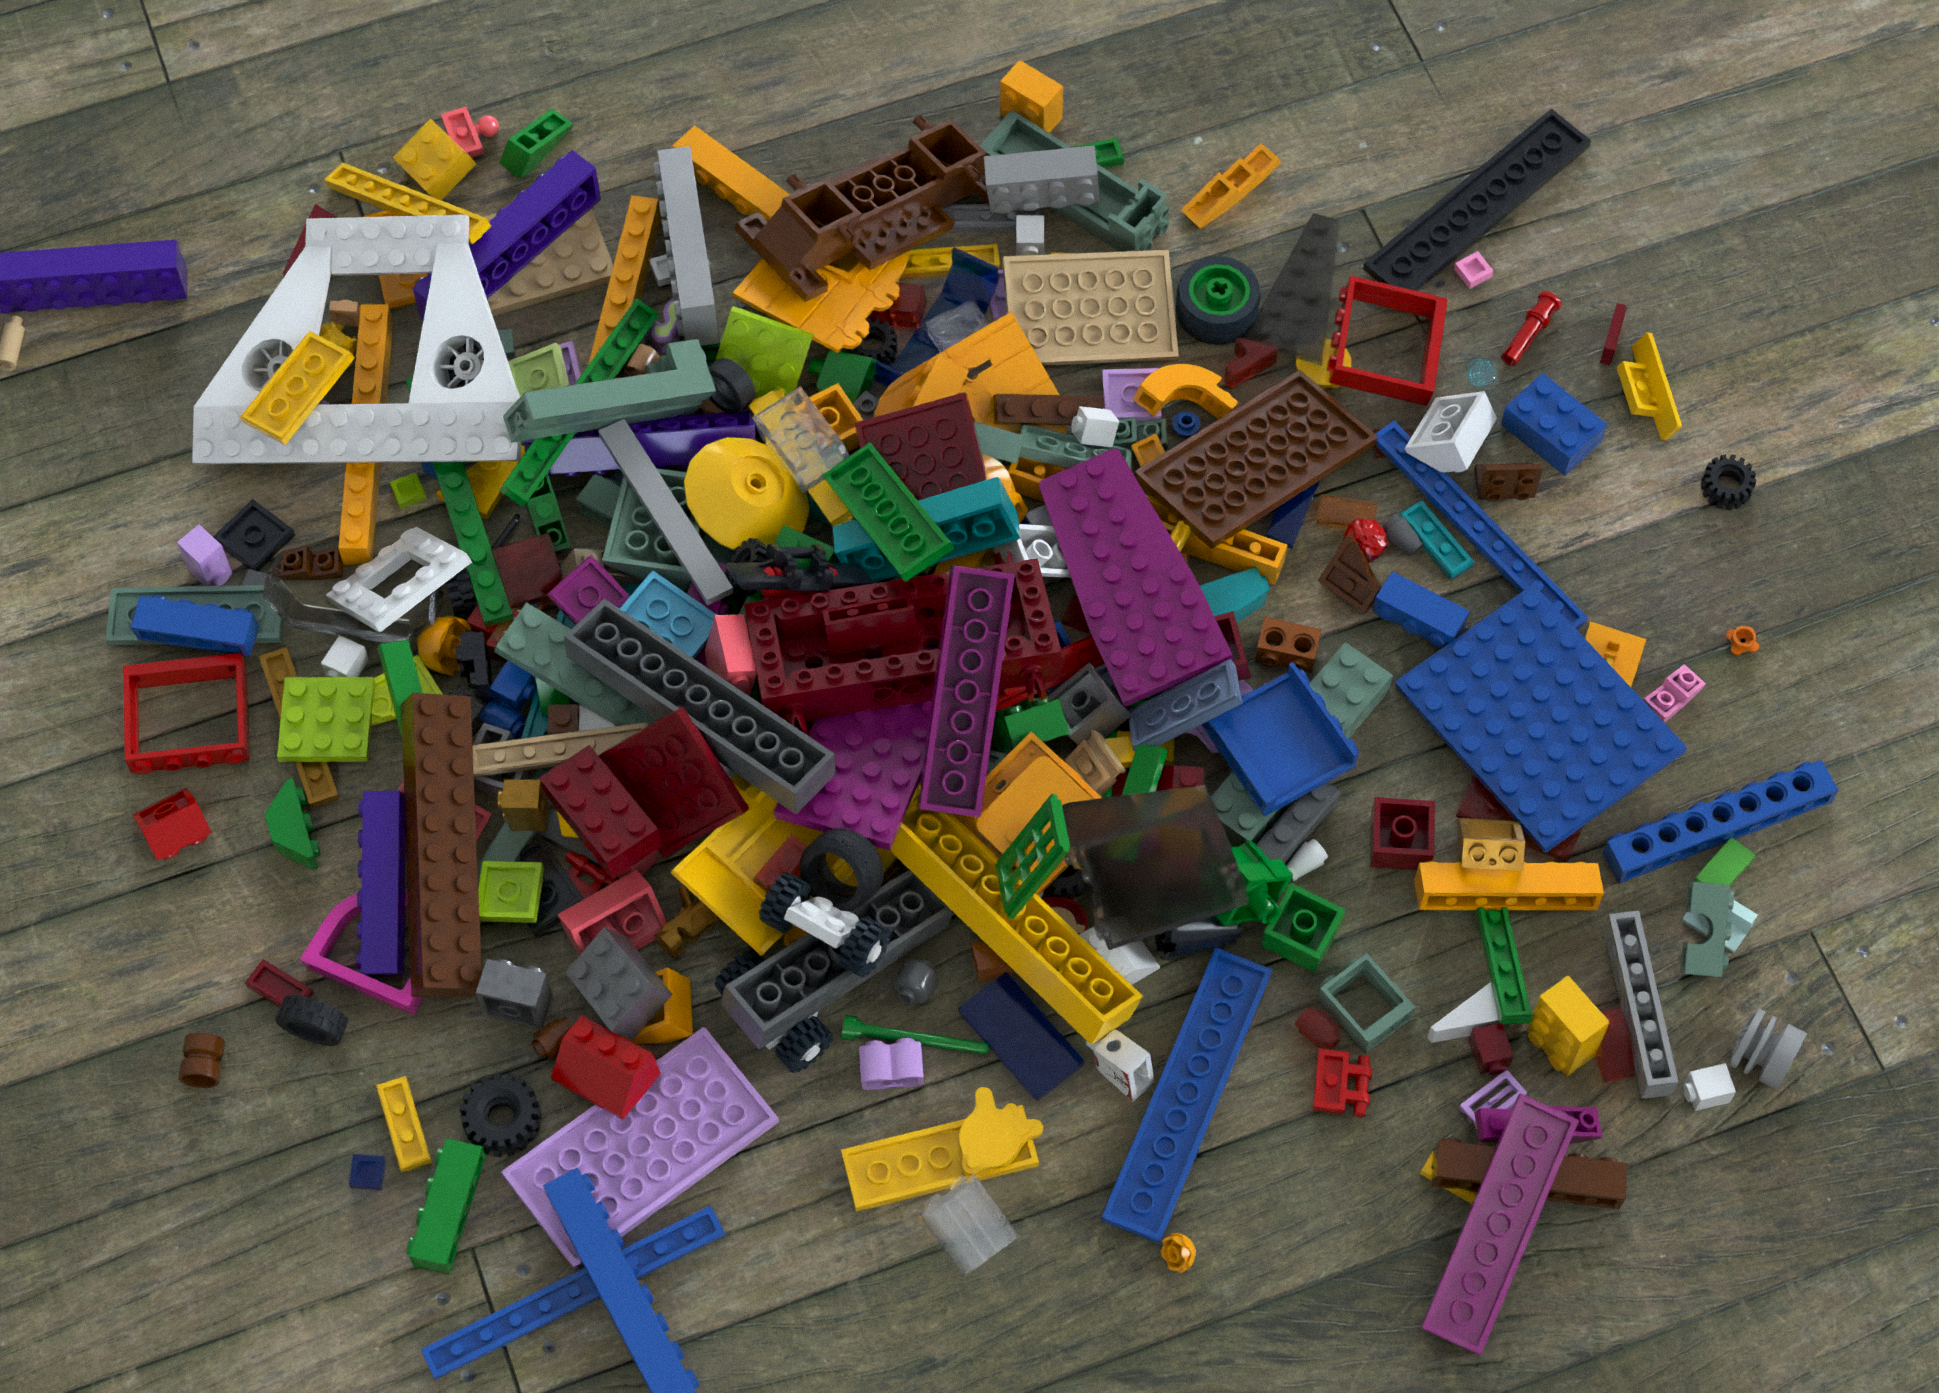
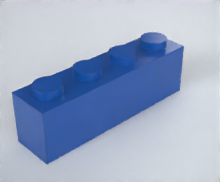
M152 595L151 597H139L130 628L138 640L228 654L242 653V656L250 657L259 624L254 614L244 608L230 610L224 609L217 604H207V606L185 599H180L177 602L167 600L159 595Z

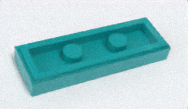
M1423 500L1399 513L1401 518H1406L1423 543V549L1450 581L1474 566L1475 561Z

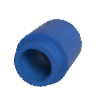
M490 701L480 716V720L486 724L511 731L515 739L520 738L523 734L525 717L502 702Z

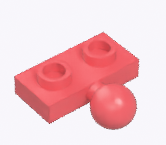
M467 107L441 114L447 134L471 158L484 154L478 135L492 137L499 130L497 119L490 115L481 117L478 124L474 125Z

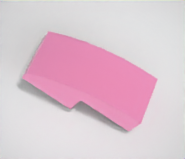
M1684 664L1669 675L1664 683L1645 697L1643 701L1665 723L1696 696L1706 683Z

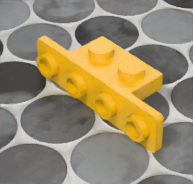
M1646 332L1632 345V352L1636 363L1622 361L1616 368L1631 414L1654 417L1660 439L1668 440L1682 427V423L1653 334Z

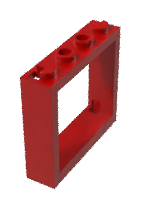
M1350 276L1346 287L1341 286L1338 301L1342 302V306L1337 309L1334 324L1338 325V331H1334L1330 348H1334V355L1329 356L1326 371L1331 372L1329 383L1427 406L1435 389L1448 298ZM1353 300L1429 317L1419 383L1342 365Z
M242 653L123 666L125 762L131 773L149 774L156 770L177 771L183 767L192 766L206 768L212 764H238L241 761L250 760L247 666ZM236 678L237 743L140 753L139 688Z

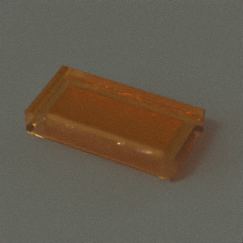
M1321 494L1317 524L1348 528V525L1354 519L1375 520L1378 503Z

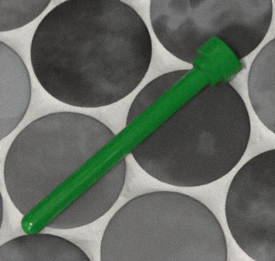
M845 1015L841 1037L844 1040L854 1041V1038L860 1039L861 1036L891 1041L912 1038L915 1042H921V1045L983 1055L987 1054L990 1050L986 1042L863 1024V1020H857V1016Z

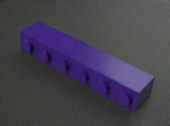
M399 790L363 791V800H360L358 805L359 817L363 818V830L358 832L359 848H362V860L358 861V876L362 878V890H359L357 894L358 908L362 909L361 921L357 922V937L361 939V951L357 952L356 964L357 968L361 969V974L368 977L404 976L406 844L404 793Z

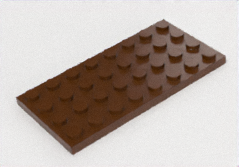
M1299 370L1134 472V476L1149 494L1179 521H1183L1185 525H1188L1190 530L1209 548L1213 549L1375 446L1378 436Z

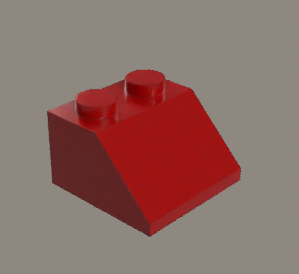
M187 787L133 814L157 861L162 858L166 860L176 856L180 852L179 849L189 844L191 846L200 844L206 840L207 835L212 833L197 802Z

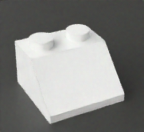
M1127 919L1102 921L1080 934L1131 985L1160 969L1159 964Z

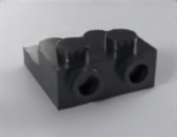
M467 631L460 635V646L455 647L457 664L460 667L461 678L466 677L469 688L474 690L475 702L481 701L482 709H484L490 701H494L490 691V687L493 684L490 656L484 633Z

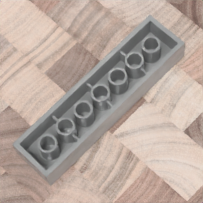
M690 146L657 150L659 162H653L656 179L661 178V181H656L658 198H664V200L659 201L661 218L667 217V220H662L664 237L670 236L669 240H665L667 257L673 256V259L668 260L670 277H676V279L671 280L673 297H679V299L673 300L676 318L682 317L681 320H676L679 337L684 336L685 341L698 339L700 346L717 344L720 342L691 149Z

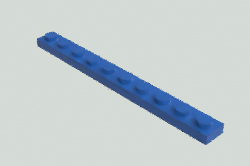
M1392 421L1376 433L1378 436L1376 446L1520 593L1534 584L1576 630L1587 623L1588 617L1445 472L1442 473L1406 453L1405 447L1411 437L1395 421Z
M710 1205L621 1251L625 1258L630 1256L633 1258L640 1272L635 1277L639 1279L724 1237L725 1232ZM583 1268L420 1350L434 1379L437 1380L599 1299L600 1296L586 1269Z

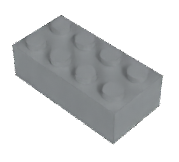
M1095 146L984 156L986 188L991 213L1005 214L1015 210L1034 211L1038 208L1046 207L1063 208L1066 205L1077 204L1088 206L1100 202Z

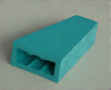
M1257 567L1200 585L1213 615L1217 616L1234 611L1237 623L1265 605L1267 592L1270 591L1266 577L1260 576Z

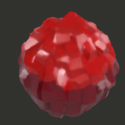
M1354 519L1344 532V538L1349 534L1354 536L1368 563H1372L1382 556L1388 547L1389 540L1387 539L1386 532L1375 520Z

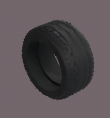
M833 828L819 835L804 850L799 867L801 879L810 884V896L813 898H826L833 903L835 908L847 912L862 907L876 894L883 881L884 873L881 857L874 845L862 834L848 828ZM826 853L841 857L851 866L857 879V887L846 885L833 875L827 864Z

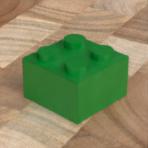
M1047 696L1041 701L1037 697L1034 698V702L1029 700L1022 702L1023 708H1021V705L995 711L996 717L994 718L992 736L997 751L1001 753L1011 752L1031 731L1042 742L1069 734L1059 699L1049 700Z
M1291 883L1279 903L1281 908L1280 915L1274 921L1268 923L1263 933L1261 947L1316 973L1343 924L1346 909Z

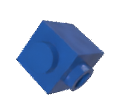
M507 660L491 685L490 691L493 700L502 702L519 712L525 701L531 700L537 690L535 676Z

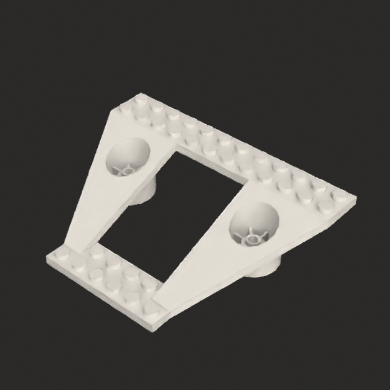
M427 215L306 219V247L194 405L192 463L290 464L520 461L521 441L511 442L503 419V415L520 396L469 247V216ZM331 274L335 276L432 274L408 403L317 405L286 445L242 422L240 416L267 384V382H264L263 373H268L271 379L288 358L287 345H290L294 350L308 331L319 335ZM474 341H478L482 347L476 355L473 353ZM466 343V352L460 354L457 349ZM280 347L279 356L274 357L271 353ZM454 354L457 357L454 365H449L450 359ZM269 359L270 362L267 368H264L266 360ZM448 370H454L456 374L452 381H450ZM462 380H465V386L455 388Z

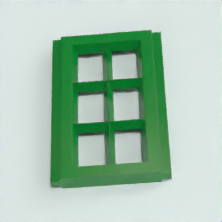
M1051 793L995 865L1004 913H1007L1008 919H1014L1069 852L1070 843L1061 800L1058 799L1057 794ZM1050 821L1051 826L1043 835L1042 830ZM1054 839V845L1046 852V847ZM1034 841L1035 846L1027 855L1026 850ZM1038 858L1039 864L1030 872V867ZM1018 861L1019 866L1011 873V868ZM1022 878V884L1015 892L1014 886Z

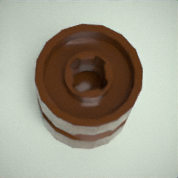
M190 1033L186 1035L183 1044V1053L186 1059H183L180 1064L179 1081L198 1088L217 1086L220 1081L222 1068L218 1062L222 1060L224 1054V1039L208 1033Z

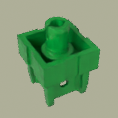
M1246 840L1241 846L1225 848L1222 844H1217L1215 847L1217 854L1210 867L1199 876V880L1205 890L1215 901L1211 911L1224 926L1241 924V922L1261 921L1264 924L1274 921L1281 912L1277 901L1292 879V872L1281 859L1269 860L1264 852L1251 840Z

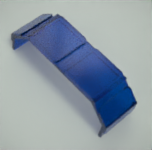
M953 247L952 265L942 292L893 365L890 367L880 361L875 363V381L888 387L901 375L975 333L988 311L990 301L999 283L998 267Z

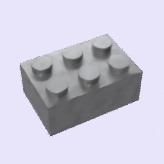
M606 927L598 933L565 972L609 1030L631 1040L635 1039L673 995L627 936Z

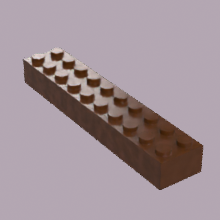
M412 693L401 703L411 996L471 998L476 995L482 975L470 697Z

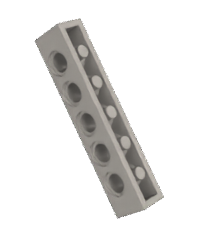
M1631 911L1609 914L1603 930L1641 1099L1670 1096L1678 1084V1078L1640 912Z

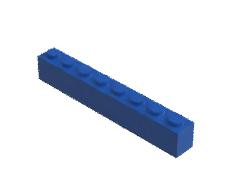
M575 1168L543 1185L553 1209L650 1393H697L695 1389L700 1387L693 1371L691 1369L685 1371L680 1360L685 1357L676 1341L670 1343L665 1333L670 1329L662 1313L660 1312L655 1315L650 1305L654 1302V1298L646 1284L640 1286L635 1276L640 1272L631 1256L625 1258L620 1248L625 1246L617 1229L610 1230L606 1222L610 1216L603 1202H595L591 1194L595 1187L588 1174L581 1175L578 1168Z

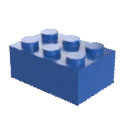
M1544 373L1539 375L1505 407L1501 425L1564 476L1602 442L1607 423Z

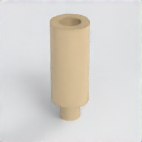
M12 316L11 321L4 325L0 341V369L12 371L16 368L25 328L21 325L22 318L19 316Z

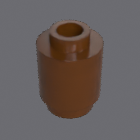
M566 1016L561 1020L556 1018L532 1034L534 1041L531 1042V1045L540 1058L545 1056L550 1060L558 1055L563 1036L573 1026Z

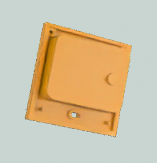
M1031 731L986 776L981 817L953 815L1000 858L1051 793L1057 794L1062 804L1070 849L1063 860L1035 892L1039 896L1118 816V812ZM1003 782L1006 783L1000 790H997ZM1050 821L1042 830L1043 835L1050 828ZM1054 839L1046 847V852L1054 845ZM1034 841L1027 848V855L1035 846ZM1038 858L1030 867V872L1039 864ZM1018 861L1011 868L1013 872L1019 866Z

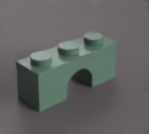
M1688 881L1686 912L1703 915L1708 922L1709 931L1707 936L1700 942H1683L1681 973L1722 977V972L1727 971L1729 955L1724 952L1725 940L1729 941L1731 937V922H1727L1728 910H1732L1734 905V892L1730 891V885Z

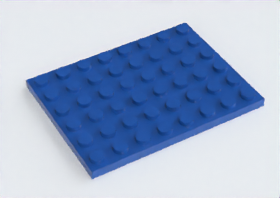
M1534 584L1395 681L1397 690L1512 818L1520 822L1521 828L1544 853H1547L1686 752L1687 746Z

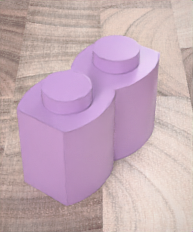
M912 1038L898 1039L896 1043L889 1045L884 1044L882 1041L874 1040L867 1042L865 1046L859 1047L862 1090L924 1085L921 1042H915Z

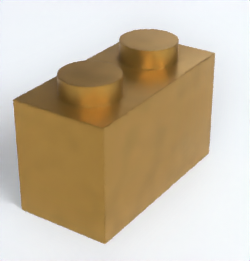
M504 780L503 790L498 791L497 801L498 808L502 809L503 820H507L511 831H547L549 801L544 794L540 780Z

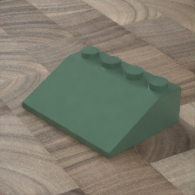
M657 469L703 540L705 532L699 527L687 506L684 488L686 472ZM623 476L602 564L645 580L653 570L679 589L688 591L691 579L631 485Z

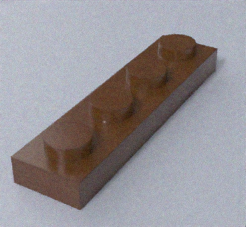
M993 395L994 424L1071 425L1073 417L1077 416L1079 406L1104 409V396Z

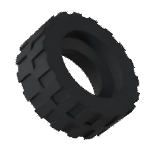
M287 995L284 997L275 1019L276 1024L290 1034L324 1046H338L349 1021L345 1017L346 1015L338 1009L316 999L298 995Z

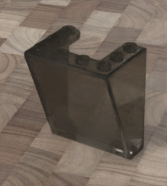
M1206 785L1062 804L1070 849L1064 857V861L1067 866L1072 865L1075 870L1081 869L1085 884L1092 885L1094 891L1091 892V896L1095 905L1092 910L1097 922L1094 923V929L1099 941L1104 940L1108 950L1249 904L1246 883Z

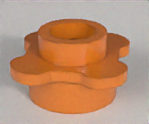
M1740 626L1735 630H1728L1726 638L1731 642V652L1734 655L1739 656L1743 652L1750 651L1755 653L1758 651L1759 643L1756 642V633L1753 628Z

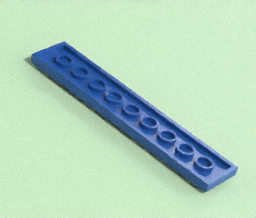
M1215 948L1102 1214V1222L1160 1245L1273 969Z

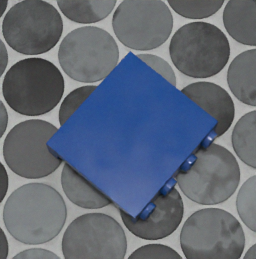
M1293 662L1289 663L1287 673L1242 696L1243 704L1201 724L1264 817L1355 768L1359 753L1354 741L1350 738L1347 739L1342 732V726L1337 717L1331 716L1327 711L1323 697L1318 692L1315 693L1310 687L1306 673L1302 669L1298 670Z

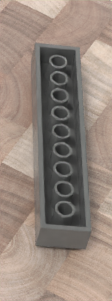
M603 599L564 636L567 658L659 720L683 706L720 763L793 813L797 814L835 776V754L606 599Z

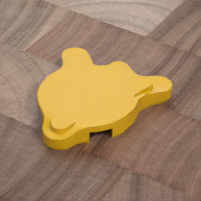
M987 1087L978 1088L975 1092V1109L965 1119L959 1132L963 1172L968 1176H977L984 1171H989V1168L1006 1167L1016 1158L1024 1143L1042 1135L1043 1124L1037 1119L1023 1118L1014 1103H1008L1003 1109H997L992 1091Z

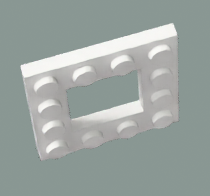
M415 527L405 531L394 544L381 549L378 556L369 563L360 565L349 578L336 583L332 591L326 594L332 605L380 633L467 567L472 561L467 553ZM411 559L424 566L408 582L395 587L392 594L385 599L371 591V589Z

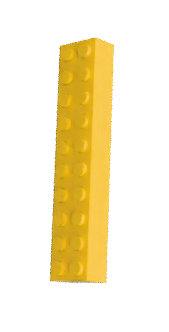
M918 798L912 801L890 851L1091 1045L1129 1020L1143 995L1036 893L1014 919H1008L1007 913H1004L995 866L999 858L952 813L919 809L917 807ZM1021 879L1014 886L1015 892L1022 884Z

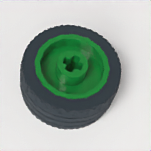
M1210 256L1196 261L1185 270L1177 289L1176 310L1181 326L1191 337L1210 345H1226L1242 339L1252 330L1259 314L1261 293L1258 279L1249 267L1231 257Z

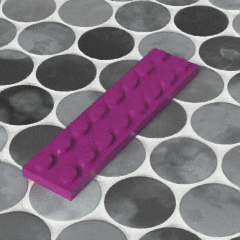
M1518 1095L1420 1329L1472 1353L1482 1354L1579 1122L1578 1119L1528 1096Z

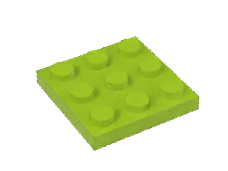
M733 306L716 360L721 358L731 359L747 372L755 387L754 399L764 396L772 390L774 392L781 388L786 398H794L813 334Z
M285 677L277 751L278 761L368 762L375 687L374 678Z

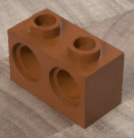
M1264 617L1255 660L1267 666L1279 665L1283 667H1289V663L1293 662L1298 670L1302 669L1304 672L1312 673L1322 629ZM1276 642L1279 646H1270L1268 643ZM1298 648H1304V649H1306L1308 652L1301 653V652L1297 651L1296 649H1298Z

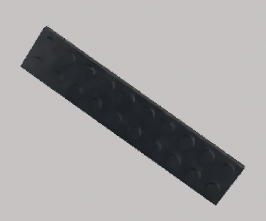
M1551 108L1365 261L1363 270L1380 283L1414 291L1419 290L1590 147L1591 140Z

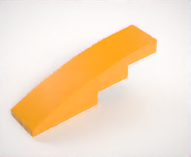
M1260 143L1244 160L1239 158L1223 175L1219 172L1180 210L1181 213L1199 229L1203 228L1257 187L1281 164L1280 159Z

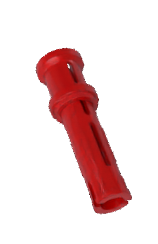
M1542 291L1539 294L1538 302L1534 308H1530L1526 313L1525 323L1502 353L1501 359L1509 366H1516L1538 332L1548 327L1550 317L1562 306L1560 299L1556 295L1548 291Z

